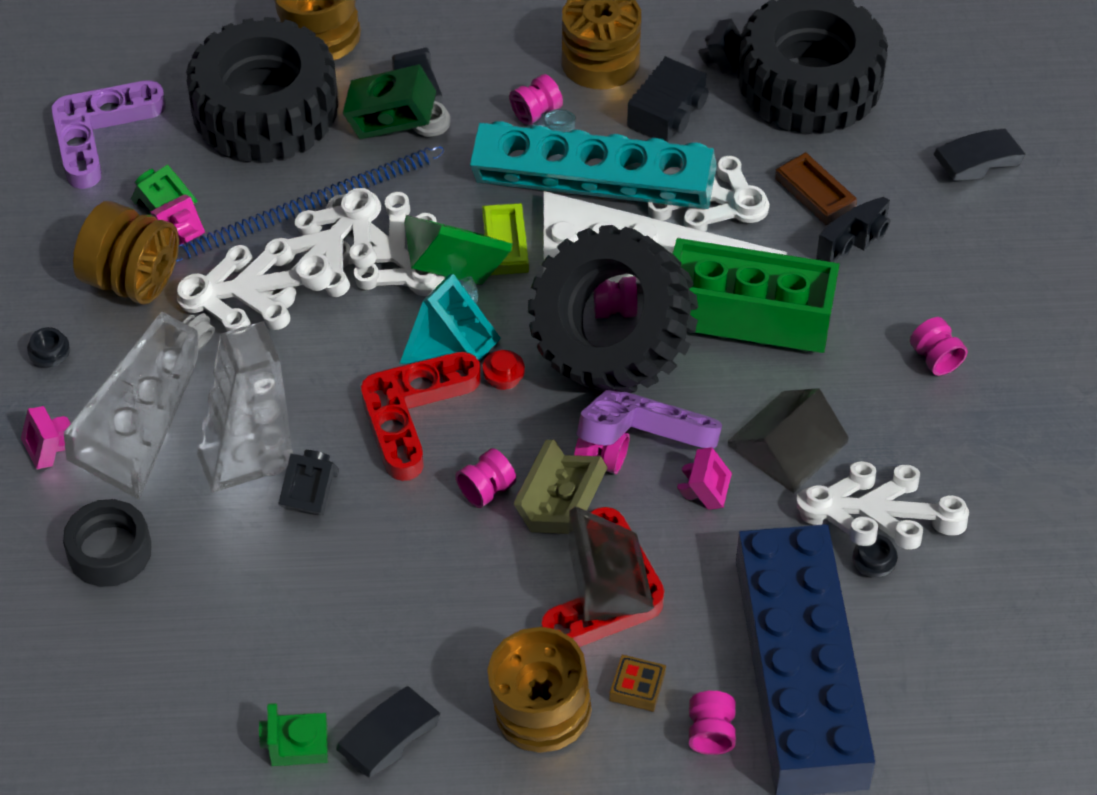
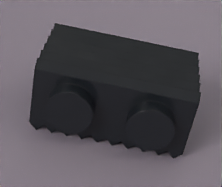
M664 56L659 66L657 65L648 79H645L644 84H641L640 89H637L632 99H629L627 126L629 129L634 128L636 132L641 131L643 135L647 134L650 138L654 137L666 142L672 138L675 132L681 134L688 125L691 112L695 108L700 110L706 103L709 89L706 88L707 73Z

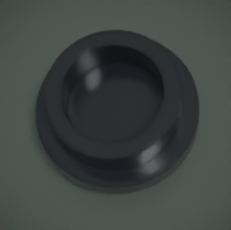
M45 327L32 334L27 351L30 360L34 364L41 367H52L66 360L70 353V344L68 338L58 329Z
M877 534L876 542L872 545L861 546L856 544L852 559L855 567L862 574L869 577H884L895 569L898 554L893 543L887 537Z

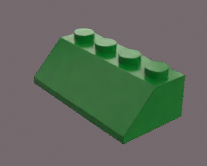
M676 238L672 254L682 263L681 268L689 273L693 281V285L689 290L697 295L698 308L690 312V315L698 320L696 333L752 341L764 345L770 344L795 348L802 351L825 353L840 263Z

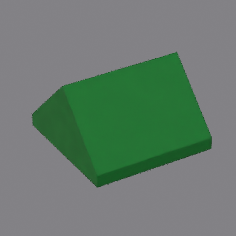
M406 215L404 221L412 269L446 277L449 274H454L458 280L483 285L508 256L513 243L477 232Z

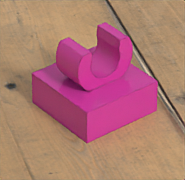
M185 194L150 212L151 216H154L157 220L168 221L177 228L179 245L185 244L205 233L191 197Z
M44 406L27 410L21 440L36 469L52 467L56 452L69 449L70 444L65 434L73 433L74 428L68 417L61 416L51 420Z
M713 447L697 449L694 463H689L682 467V472L689 479V482L678 484L677 489L687 500L699 498L708 510L724 508L732 473Z

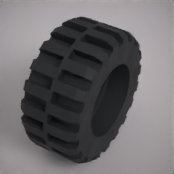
M770 0L761 6V10L757 9L748 18V23L743 27L741 33L737 76L740 92L754 112L760 111V116L770 124L775 121L779 123L778 126L788 131L794 128L801 130L803 134H812V131L821 130L822 134L835 131V128L839 126L841 129L855 124L856 119L860 121L871 112V108L877 104L880 98L888 55V43L886 36L883 34V28L875 18L871 19L872 15L863 6L856 7L853 0ZM815 57L829 61L834 65L809 67L797 64L790 59Z
M264 17L263 21H254L253 18L243 19L242 23L238 25L230 23L223 26L220 33L213 32L206 37L204 45L200 44L192 54V59L188 63L186 82L194 126L205 142L213 148L217 147L219 152L229 157H232L234 154L238 155V159L241 161L251 162L252 159H261L262 163L273 162L272 158L283 157V160L295 156V152L301 150L304 153L315 145V139L320 141L329 132V127L334 124L337 117L338 93L333 55L329 52V47L321 38L316 37L314 32L305 26L301 29L298 28V24L285 19L284 22H277L273 17ZM259 84H278L286 87L283 90L268 95L240 93V91Z
M601 225L599 234L590 228L577 233V241L572 242L566 238L557 245L560 252L554 258L548 255L541 264L546 268L542 277H534L531 289L536 291L535 299L528 300L527 312L535 317V321L529 324L531 336L541 341L538 343L537 349L543 358L551 362L552 368L589 389L593 388L601 393L606 390L633 393L638 389L637 384L649 388L659 382L657 377L659 372L663 371L669 375L677 367V364L673 361L679 352L686 355L691 345L685 339L688 332L695 333L698 321L690 315L691 310L698 308L697 295L689 290L693 285V281L689 273L681 268L682 263L675 255L648 235L644 236L635 229L624 227L620 230L614 225ZM623 274L635 276L641 283L644 295L643 311L636 327L618 343L606 347L592 345L588 342L583 327V314L588 298L601 283L609 278Z

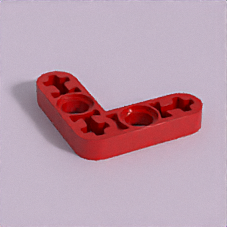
M456 352L376 372L363 380L361 385L363 407L389 476L396 480L408 481L416 478L422 472L424 467L423 450L408 409L473 392L479 387L481 381L480 362L474 355L466 352ZM463 370V372L468 375L460 376V374L455 371ZM439 374H443V381L446 380V382L440 383ZM421 377L428 378L433 382L426 389H415L410 383L414 379ZM382 390L384 395H387V405L381 407L379 395L375 393L376 391ZM388 420H398L404 425L396 432H386L381 428V425ZM403 445L405 456L410 462L402 463V460L398 458L397 447Z
M601 507L590 512L586 519L585 537L611 585L555 606L548 610L542 619V627L554 629L556 624H561L565 629L570 628V633L566 635L573 638L579 647L651 620L658 616L663 609L664 587L624 516L618 510L610 507ZM604 525L608 530L613 529V544L609 546L610 539L603 529L598 530V526ZM619 556H629L637 564L630 570H619L612 562ZM642 592L645 597L652 596L651 601L645 602L642 597L636 598V594ZM604 605L612 608L616 614L610 620L600 621L595 619L590 612L595 607ZM628 605V611L625 612L624 606ZM578 615H582L583 622L582 620L578 621Z

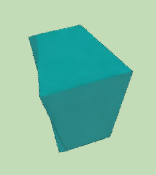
M449 274L423 300L399 364H412L456 352L471 353L480 361L501 337L456 276Z

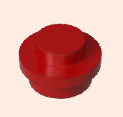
M510 350L492 352L483 362V375L489 384L496 389L508 390L515 387L525 373V364L522 357Z

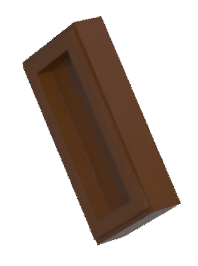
M806 152L780 166L775 171V179L825 225L832 223L857 205V198Z

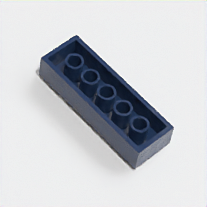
M828 524L739 531L736 567L775 795H816L870 790L876 761Z

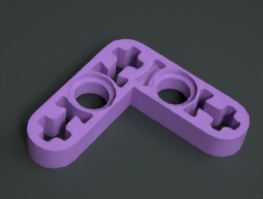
M150 80L66 95L54 102L52 105L53 119L66 179L71 186L78 189H87L96 185L102 177L92 130L151 119L163 113L166 103L164 91L160 84ZM146 98H151L149 101H144ZM131 101V105H126V102ZM106 103H116L119 105L111 111L99 109ZM87 109H92V112L88 113ZM69 113H75L74 115L67 116ZM75 137L86 139L83 144L78 146L67 144L70 139ZM85 159L87 170L79 171L77 161Z
M606 390L581 412L576 435L589 443L612 445L630 427H634L693 446L715 448L718 445L722 424L714 418L632 393Z

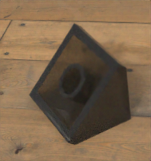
M820 388L782 391L728 440L727 446L794 494L848 443L849 437Z
M577 506L569 510V551L584 621L646 613L652 610L654 604L637 533Z

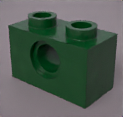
M420 64L353 79L349 85L342 114L360 140L429 125L436 90Z

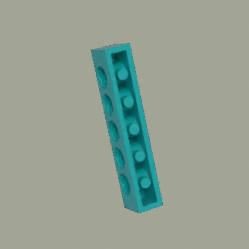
M495 121L492 124L479 123L470 162L476 183L709 209L717 167L714 148H708L701 143L691 142L686 145L671 144L658 138H650L643 141L629 139L620 134L598 136L590 135L582 130L561 132L552 131L540 125L531 126L530 128L516 127L503 121ZM516 150H524V153L520 156H509ZM553 155H563V157L557 161H548V159ZM592 159H602L597 165H586ZM631 163L642 164L635 170L625 169ZM672 167H677L681 169L676 174L670 175L664 173L667 169Z

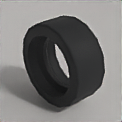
M117 499L94 501L76 511L64 528L63 545L73 573L85 583L99 587L118 586L134 579L142 572L151 557V538L148 525L142 512L130 503ZM104 528H122L130 531L134 536L130 547L123 553L111 558L97 559L85 555L81 549L85 539L92 533Z

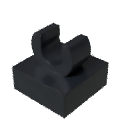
M732 18L720 20L713 33L704 39L707 43V48L699 49L698 54L704 64L716 62L722 74L736 72L739 65L741 34Z

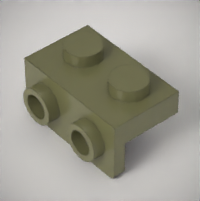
M546 439L521 489L517 493L514 506L530 532L576 534L608 467L601 456L564 455L556 440Z

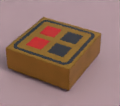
M622 654L610 690L609 701L654 712L666 674V665Z

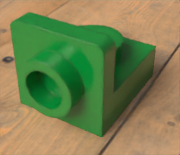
M168 164L157 172L152 168L139 176L134 182L136 188L131 197L135 205L143 201L150 211L184 194L191 197L194 206L198 202Z
M277 703L267 704V720L259 721L260 749H269L271 766L328 763V724L326 713L279 715Z

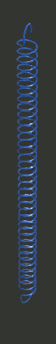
M426 147L424 151L419 150L417 154L412 152L411 157L406 155L404 159L399 158L398 162L392 160L391 165L389 163H385L384 167L379 165L378 170L372 168L371 173L369 171H365L364 175L359 173L357 178L355 176H352L351 181L349 179H345L344 183L339 181L337 186L335 184H332L331 188L325 186L324 192L321 189H318L317 194L311 192L310 197L306 194L304 195L303 199L298 197L297 203L294 200H291L290 205L288 203H284L283 208L277 205L276 210L270 208L269 213L267 211H263L262 216L259 213L256 214L255 218L250 216L249 222L246 219H243L241 225V223L236 221L235 227L229 224L228 230L225 227H222L221 233L218 230H215L213 236V234L208 232L207 238L201 235L200 241L197 238L193 239V244L190 241L189 243L193 247L196 256H198L195 247V240H197V242L200 244L203 253H205L202 244V237L208 243L210 250H212L209 241L210 234L213 237L217 247L219 248V244L216 239V231L221 236L224 245H226V241L223 236V229H225V231L228 233L231 242H233V239L230 234V226L234 229L237 238L240 240V236L237 231V223L240 225L244 232V235L247 237L246 231L244 229V221H246V223L250 227L252 234H254V231L251 227L250 218H252L255 221L258 230L261 231V228L258 224L257 215L261 217L265 227L268 228L264 218V213H267L272 225L274 226L275 224L271 216V210H273L276 213L278 221L281 223L282 221L278 214V207L281 208L286 220H288V216L285 212L286 204L290 208L292 216L295 218V214L292 210V202L296 204L299 213L302 212L298 203L299 199L303 202L305 209L309 210L305 202V197L307 196L311 201L313 209L315 210L316 207L312 200V194H314L317 197L319 205L322 207L323 205L319 198V191L323 193L325 200L328 204L329 200L326 196V188L331 192L332 198L334 197L332 186H335L338 190L339 195H342L339 189V183H341L344 186L346 194L349 192L346 187V180L349 181V183L351 184L352 190L355 189L352 180L353 178L357 180L359 188H363L359 181L360 175L365 179L367 188H370V185L366 179V173L370 174L373 184L376 186V181L373 177V170H375L378 173L379 180L381 183H383V179L379 172L380 167L385 171L387 180H390V177L386 171V165L390 166L392 174L396 178V173L393 169V162H395L398 165L399 172L401 175H403V171L399 165L400 159L404 162L407 172H410V169L406 163V157H409L414 170H416V165L412 157L413 154L417 156L420 166L423 167V163L419 157V152H422L424 154L426 163L429 165L430 162L426 155V149L432 151L437 148H441L442 153L439 156L433 158L436 159L443 154L444 148L436 147L430 149ZM188 242L186 243V247L185 245L180 244L179 246L184 247L189 258L191 259V255L188 249Z

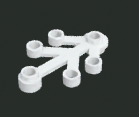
M724 156L718 161L717 176L720 180L729 182L732 191L720 187L716 178H714L710 201H715L722 205L704 210L701 208L687 210L684 215V226L706 231L708 224L736 218L746 223L758 222L767 216L769 201L762 189L747 184L741 172V161L734 156ZM631 163L626 166V169L635 170L642 164ZM669 168L664 173L671 175L679 171ZM648 202V215L650 218L665 221L670 218L672 210L684 208L685 206ZM692 220H698V221H701V222L695 223V222H692Z
M356 188L349 191L343 197L340 206L315 212L306 210L298 214L295 218V226L301 236L291 239L283 238L288 242L293 253L292 259L288 263L294 259L295 254L308 251L305 256L310 253L325 255L333 270L331 282L325 290L331 297L344 295L350 288V282L343 271L344 237L353 229L354 245L351 246L349 255L356 267L361 269L368 268L377 259V254L370 243V222L379 215L381 210V203L377 195L366 188ZM335 223L331 229L321 231L322 225ZM297 286L260 293L273 302L279 301L284 303L286 308H288L295 300V288Z
M393 192L385 199L386 211L390 217L389 236L370 222V243L377 254L375 263L394 262L401 268L378 270L375 264L364 269L355 267L354 277L356 284L364 290L373 289L376 286L407 285L415 294L428 296L445 279V276L411 268L409 252L405 249L406 232L404 226L405 217L410 213L409 198L402 192ZM336 195L331 198L326 209L340 206L345 195ZM395 204H403L398 208L392 207ZM421 213L416 216L417 218L437 222L435 216L430 213ZM331 223L329 226L332 228L335 223ZM344 240L343 267L348 264H354L349 255L351 247ZM367 273L373 274L371 277L368 278L361 277L362 275Z
M283 238L271 240L266 245L265 251L255 260H253L246 246L237 245L232 247L227 252L226 257L206 276L203 274H191L185 277L178 285L177 301L186 312L198 313L204 310L222 321L230 336L239 337L250 329L251 323L243 309H232L220 300L236 297L260 313L270 329L280 330L289 324L291 318L285 304L279 301L273 302L260 292L304 285L313 291H320L329 286L333 270L325 255L310 253L301 258L294 270L263 275L273 265L283 266L292 259L293 253L288 242ZM232 272L240 273L234 280L223 282Z
M862 461L853 463L850 467L849 476L828 488L821 485L812 486L802 490L797 496L796 505L804 521L813 525H825L831 522L850 535L852 542L861 546L874 544L879 528L894 538L895 543L899 547L904 549L918 548L922 541L923 527L915 521L904 520L900 522L894 517L932 520V526L938 532L952 536L962 534L966 530L969 518V509L965 501L953 495L942 497L937 504L892 501L904 493H911L918 489L920 472L911 465L897 466L894 469L891 481L860 498L848 496L859 489L866 490L872 488L876 477L875 466ZM849 514H859L862 517H857L854 519Z

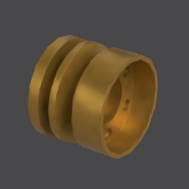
M274 0L280 22H284L285 19L298 24V28L301 29L305 26L314 32L316 37L321 38L329 47V52L333 55L334 60L340 59L351 52L360 41L361 27L358 20V11L355 7L356 0Z
M567 0L562 8V68L567 77L576 84L590 89H612L622 86L634 78L639 69L641 8L636 0Z
M103 201L94 207L87 216L78 234L73 254L75 276L83 283L102 290L113 289L118 296L123 298L129 297L132 301L139 304H149L160 295L174 270L179 247L177 228L168 221L157 220L151 215H139L135 209L113 201Z
M534 627L519 630L506 637L492 652L487 668L496 721L503 735L508 741L519 748L538 753L560 750L573 743L587 728L592 712L584 653L573 638L556 629Z

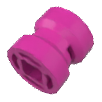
M546 74L534 78L530 86H520L509 94V101L514 114L525 125L537 122L544 112L548 114L553 113L563 105V98L559 87Z
M635 276L622 277L617 283L607 279L593 291L595 319L609 318L611 314H616V312H620L624 318L637 317V283Z
M933 317L926 320L914 330L910 337L911 346L919 355L926 357L927 366L937 376L948 374L958 368L968 354L967 347L959 338L952 337L950 326L941 317Z
M624 433L612 445H597L578 437L574 455L601 456L608 467L606 472L616 475L624 463L629 447L630 435Z
M490 448L480 455L478 463L475 465H466L455 474L457 485L462 494L477 508H482L491 502L494 493L497 491L505 492L517 482L512 465L495 448Z
M709 690L694 694L689 700V717L694 721L689 728V746L694 751L706 755H718L731 751L736 743V730L731 724V721L735 718L734 698L721 691Z

